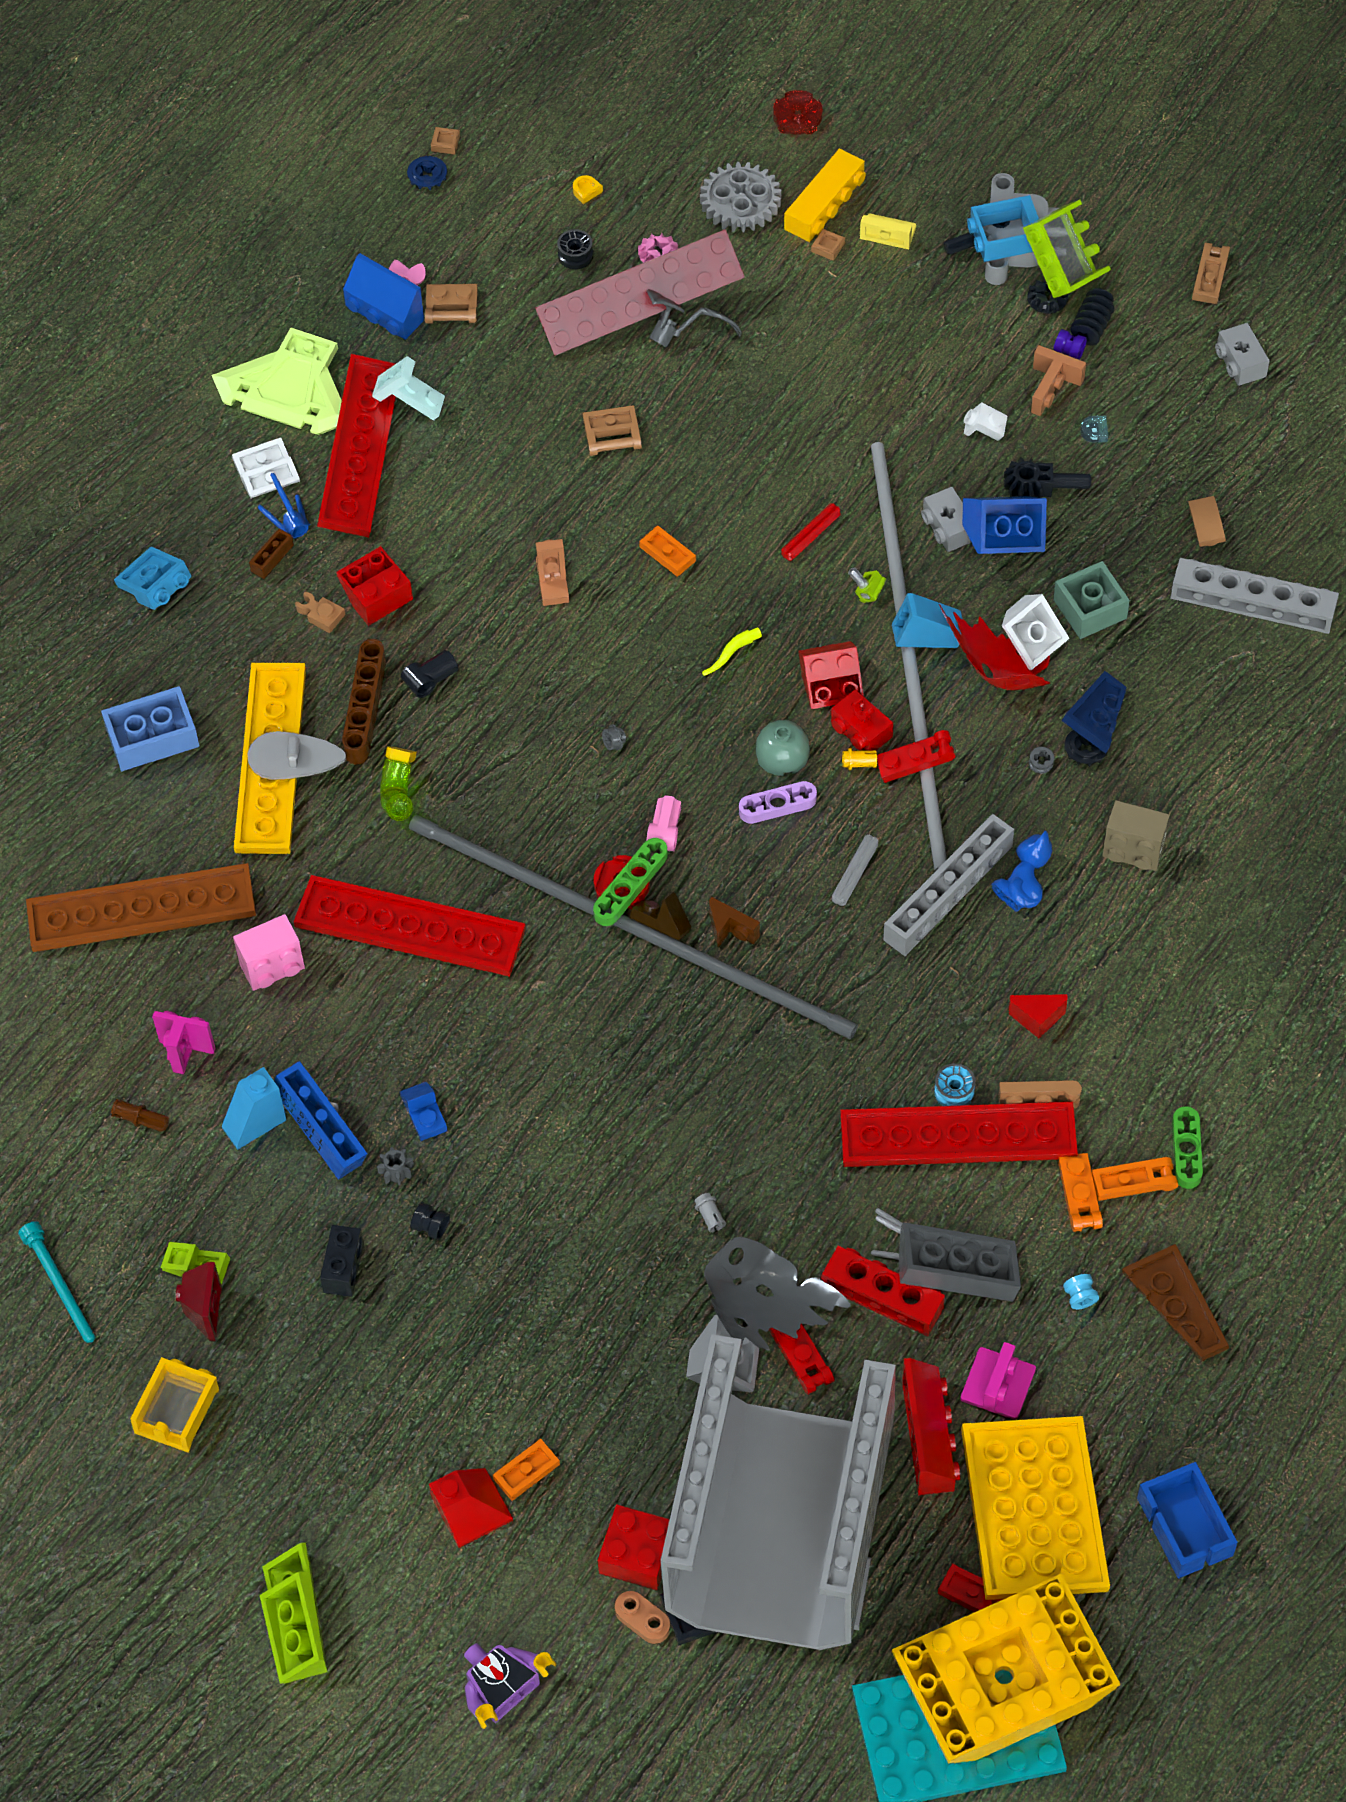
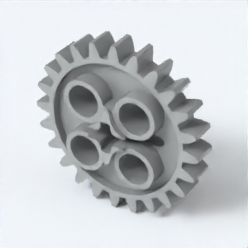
M737 162L736 167L732 168L728 163L726 170L718 167L717 174L710 172V179H704V186H701L700 194L702 212H706L707 219L713 218L714 225L721 222L722 229L729 225L732 232L737 227H740L741 231L745 232L746 227L749 226L754 231L755 224L764 227V220L771 222L772 215L778 214V208L781 207L780 183L775 182V175L768 176V169L760 172L759 165L750 168V162H747L745 167H741V164Z

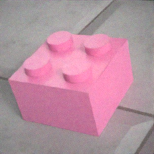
M286 914L233 936L239 964L253 991L269 987L275 981L284 977L294 976L300 970L305 969L299 939Z

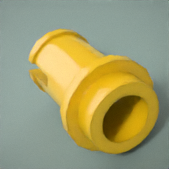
M848 748V751L842 752V766L848 767V770H852V767L876 768V750L852 751L851 748Z

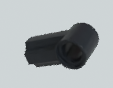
M444 650L422 664L419 662L409 664L402 671L401 679L417 698H423L434 690L438 682L457 672L459 668L450 651Z

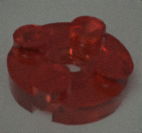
M789 91L785 93V97L780 100L778 98L774 103L773 119L778 131L783 134H813L817 131V126L822 121V103L819 99L818 101L814 99L813 94L807 91ZM796 110H800L801 114L799 115L794 113L796 112Z

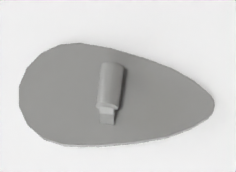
M280 731L265 733L257 737L250 745L247 753L248 763L253 772L262 778L271 780L292 779L323 773L336 768L346 760L345 752L326 740Z

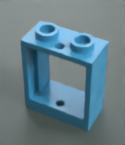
M1030 195L971 207V216L967 218L969 233H974L976 252L981 253L984 262L1033 252L1026 234L988 242L982 227L1021 219L1025 227L1039 220Z

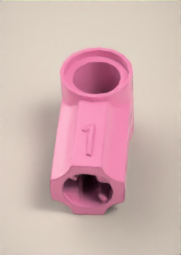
M672 796L658 798L653 823L649 824L646 841L651 838L662 839L666 842L668 851H675L681 801Z

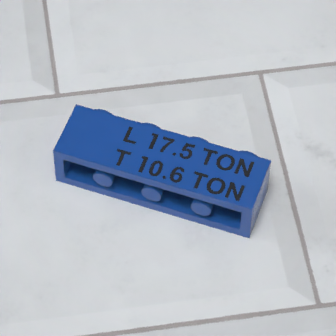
M299 1061L276 1075L274 1082L279 1087L283 1105L337 1179H341L361 1166L367 1152L302 1063Z

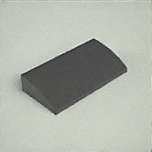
M903 1222L899 1246L900 1283L1013 1302L1021 1288L1015 1241Z

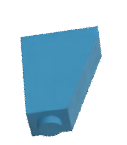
M907 593L892 623L896 647L958 648L959 643L939 604L942 606L947 617H950L960 634L961 632L953 612L962 619L961 610L913 593Z
M264 1067L238 1082L222 1124L223 1131L237 1150L286 1121L279 1087Z

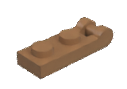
M1205 242L1192 300L1212 304L1218 303L1230 252L1229 246H1222L1220 248L1214 247L1212 243Z
M1073 1080L1000 1082L998 1099L999 1104L1073 1102L1075 1109L1080 1104L1082 1087L1079 1082Z

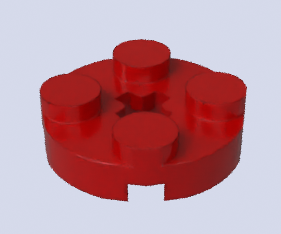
M631 856L612 857L613 860L606 863L602 862L597 867L594 873V889L597 899L631 860ZM636 867L631 871L636 877L644 876L647 872L642 867ZM650 881L627 909L632 910L634 906L645 899L649 892ZM619 887L615 890V894L620 897L627 896L630 893V890L626 887Z

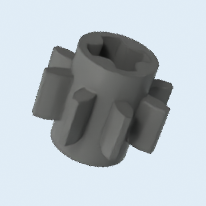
M390 1147V1151L385 1155H379L382 1164L377 1166L378 1174H384L385 1183L392 1181L401 1185V1181L406 1177H412L409 1168L414 1167L413 1158H407L406 1149L399 1151Z

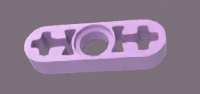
M802 781L745 796L739 802V816L744 822L752 824L810 809L816 804V787L810 782ZM805 792L809 798L804 799L803 796H800V793ZM790 795H792L794 803H790ZM774 798H782L786 803L782 807H774L770 804V801ZM752 806L753 809H756V812L751 813L747 807Z

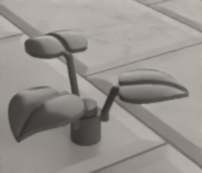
M647 289L652 304H664L666 306V310L660 313L659 320L649 337L665 347H668L674 335L679 337L680 333L701 314L724 320L734 328L739 338L742 335L740 327L732 319L706 307L700 308L678 329H675L677 323L668 319L671 308L673 307L682 313L685 310L673 300L664 297L654 290Z

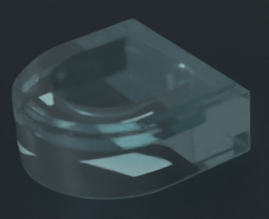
M1090 416L1085 418L1081 423L1080 431L1083 439L1093 443L1108 442L1106 416Z

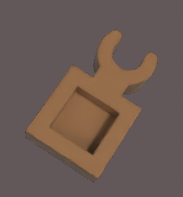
M304 592L303 594L304 600L309 603H295L298 613L307 615L308 622L328 633H331L345 616L344 608L324 597L317 602L309 592Z

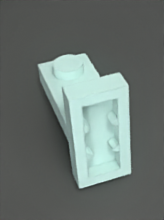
M407 356L378 376L372 395L373 398L381 402L393 394L430 419L434 420L439 417L445 396L412 375L416 361Z

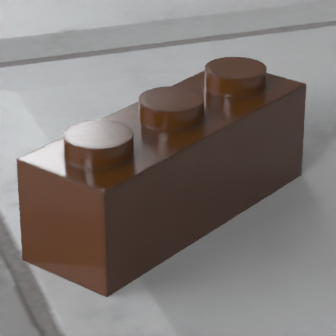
M278 529L249 561L251 572L265 579L294 546L292 535Z

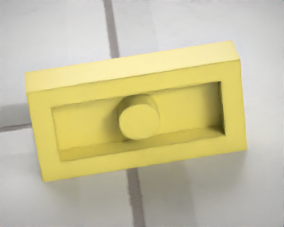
M875 214L863 215L860 222V239L909 250L916 230V224Z

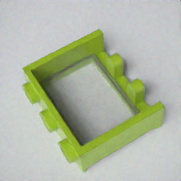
M1081 200L1064 205L1023 227L1053 298L1068 294L1111 270L1110 266L1095 269L1091 256L1099 253L1100 248L1095 243L1085 246L1080 233L1089 229V223L1086 220L1075 223L1070 210L1082 205Z

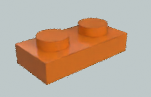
M656 526L639 541V546L642 550L677 577L696 562V555L659 526Z
M539 1439L495 1472L493 1479L510 1500L513 1501L560 1465V1460L543 1440Z

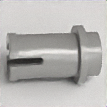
M705 1193L695 1199V1210L700 1211L711 1233L715 1232L714 1227H716L717 1231L722 1229L726 1222L715 1204L717 1201L716 1197L711 1196L710 1193Z

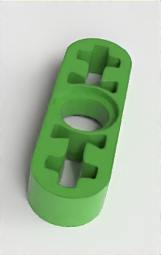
M1185 1106L1175 1111L1172 1121L1174 1170L1178 1185L1186 1189H1192L1200 1184L1203 1173L1200 1117L1195 1109ZM1182 1117H1187L1190 1122L1188 1132L1184 1133ZM1183 1142H1190L1195 1146L1196 1150L1192 1153H1184L1180 1150L1179 1145ZM1186 1162H1191L1192 1178H1187L1185 1174Z

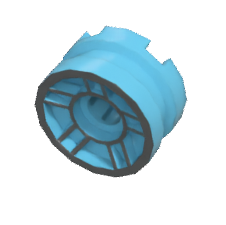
M952 1063L942 1067L935 1078L934 1094L937 1101L942 1106H961L971 1103L975 1091L973 1072L962 1064ZM950 1085H953V1087H957L959 1089L954 1090L950 1087Z

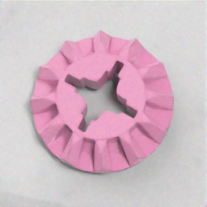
M651 233L648 239L643 238L642 244L638 246V255L644 263L661 256L660 252L654 250L655 246H659L662 249V255L678 249V244L673 241L672 236L664 237L662 233L660 236H654Z

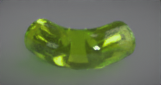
M385 759L380 783L381 807L389 818L403 821L413 811L412 801L407 796L412 764Z

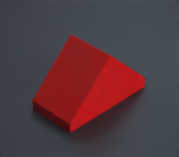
M1067 994L1010 995L1008 1013L1039 1039L1066 1013L1068 997Z

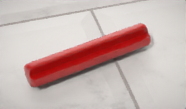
M830 503L781 549L783 558L792 561L840 516V508L834 503Z

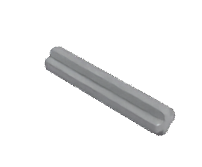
M868 834L863 838L832 894L833 903L840 906L846 905L878 847V839Z

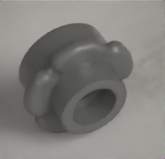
M611 724L609 728L604 729L602 732L603 743L608 750L616 749L618 751L623 748L626 736L622 728Z

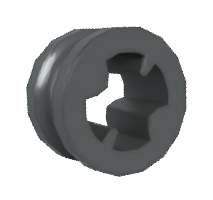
M1037 747L1031 751L1029 757V767L1031 770L1039 774L1049 772L1053 767V752L1046 747ZM1039 756L1045 757L1044 764H1038Z

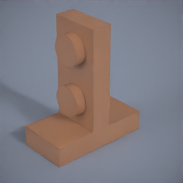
M1038 345L1034 352L1033 369L1046 374L1033 395L1031 413L1041 416L1046 407L1050 408L1054 400V392L1062 387L1064 380L1081 386L1085 379L1086 362Z
M563 540L536 542V565L543 606L569 603Z

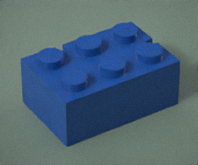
M1196 1462L1140 1484L1137 1499L1148 1521H1153L1152 1529L1178 1579L1203 1569L1205 1561L1210 1566L1234 1556L1238 1542Z

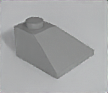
M714 1315L689 1352L686 1377L699 1384L711 1334L731 1337L717 1315ZM744 1338L732 1391L753 1392L755 1388L759 1347L747 1338Z

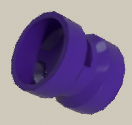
M1061 329L1053 350L1080 360L1087 338L1081 335L1074 337L1070 331Z

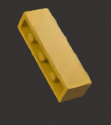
M839 148L784 213V230L808 242L815 235H819L822 229H824L826 222L830 218L833 219L841 204L850 199L852 191L864 182L866 177L864 172L865 161Z

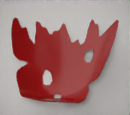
M939 604L968 661L985 681L994 687L1005 690H1023L1050 684L1043 677L1036 676L1047 668L1050 655L1034 669L1029 670L1021 656L1016 653V648L1010 638L1007 639L1003 634L996 637L981 617L978 618V624H974L971 627L964 619H960L953 612L961 632L960 634L950 617H947L942 606ZM982 664H985L991 670L993 679L986 676Z

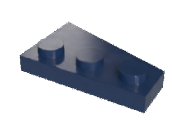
M1104 671L1065 714L1062 722L1106 754L1111 745L1112 733L1116 727V719L1127 687Z

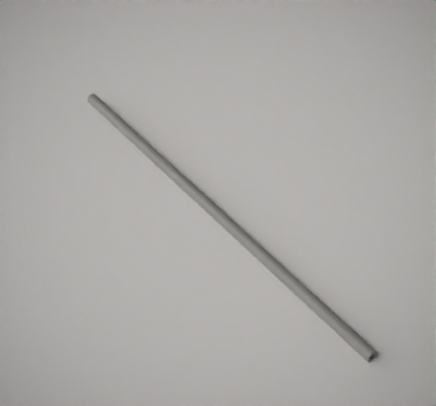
M875 442L871 445L897 615L907 594L884 444ZM901 647L915 742L928 738L915 647ZM933 767L920 771L934 871H936L947 860L934 771Z

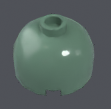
M776 720L766 725L760 731L756 740V756L760 767L768 773L784 776V773L793 771L792 774L806 766L810 757V746L804 729L789 720Z

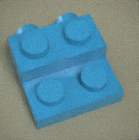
M150 547L120 573L114 581L118 588L133 594L138 603L155 610L158 606L168 603L170 596L176 590L186 587L192 576L183 560Z

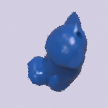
M1044 831L1042 835L1034 834L1018 845L1016 852L1021 863L1015 867L1008 880L998 879L992 883L994 893L1016 912L1024 907L1033 908L1042 900L1043 888L1035 877L1034 870L1035 868L1043 867L1053 852L1052 843L1047 831Z

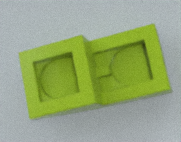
M169 1242L161 1269L183 1277V1273L207 1262H215L222 1285L230 1257L227 1253L199 1250L195 1244Z

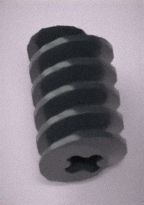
M1101 288L1090 289L1075 316V320L1071 324V334L1074 337L1078 335L1086 337V345L1093 346L1099 343L1100 337L1107 327V322L1111 319L1115 306L1113 304L1114 298L1110 292Z

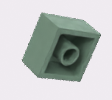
M1103 561L1055 581L1053 600L1080 639L1127 619L1130 600Z

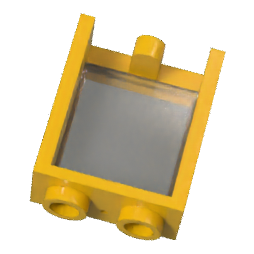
M161 1357L130 1418L134 1433L189 1453L192 1441L216 1393L219 1391L217 1378L206 1369L196 1370L187 1367L184 1362L178 1359L168 1360Z

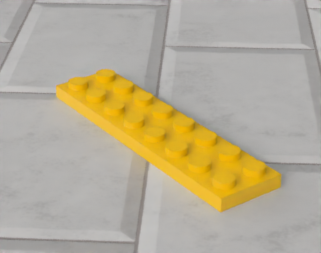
M251 663L234 840L235 853H291L297 778L279 780L262 778L255 774L249 766L247 753L254 740L265 733L280 731L301 734L306 678L305 663Z

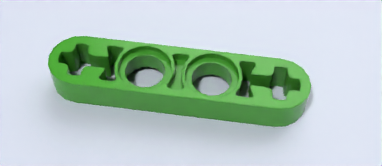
M659 838L648 839L602 893L593 906L594 919L599 925L610 926L617 922L663 866L668 858L666 842ZM657 849L660 850V854L654 853L650 858V850L654 852ZM636 867H642L647 872L644 876L636 877L631 871ZM619 887H626L630 890V893L627 896L620 897L615 894V890ZM611 906V914L607 912L604 915L601 914V909L606 911Z

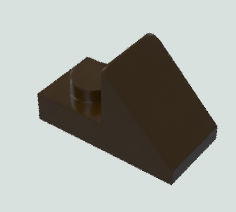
M674 892L663 900L661 907L654 901L643 899L632 908L629 917L677 940L683 938L691 930L689 920Z

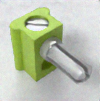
M855 567L851 568L848 574L858 585L855 593L860 598V602L876 601L886 578L882 577L877 570L865 572L862 576Z

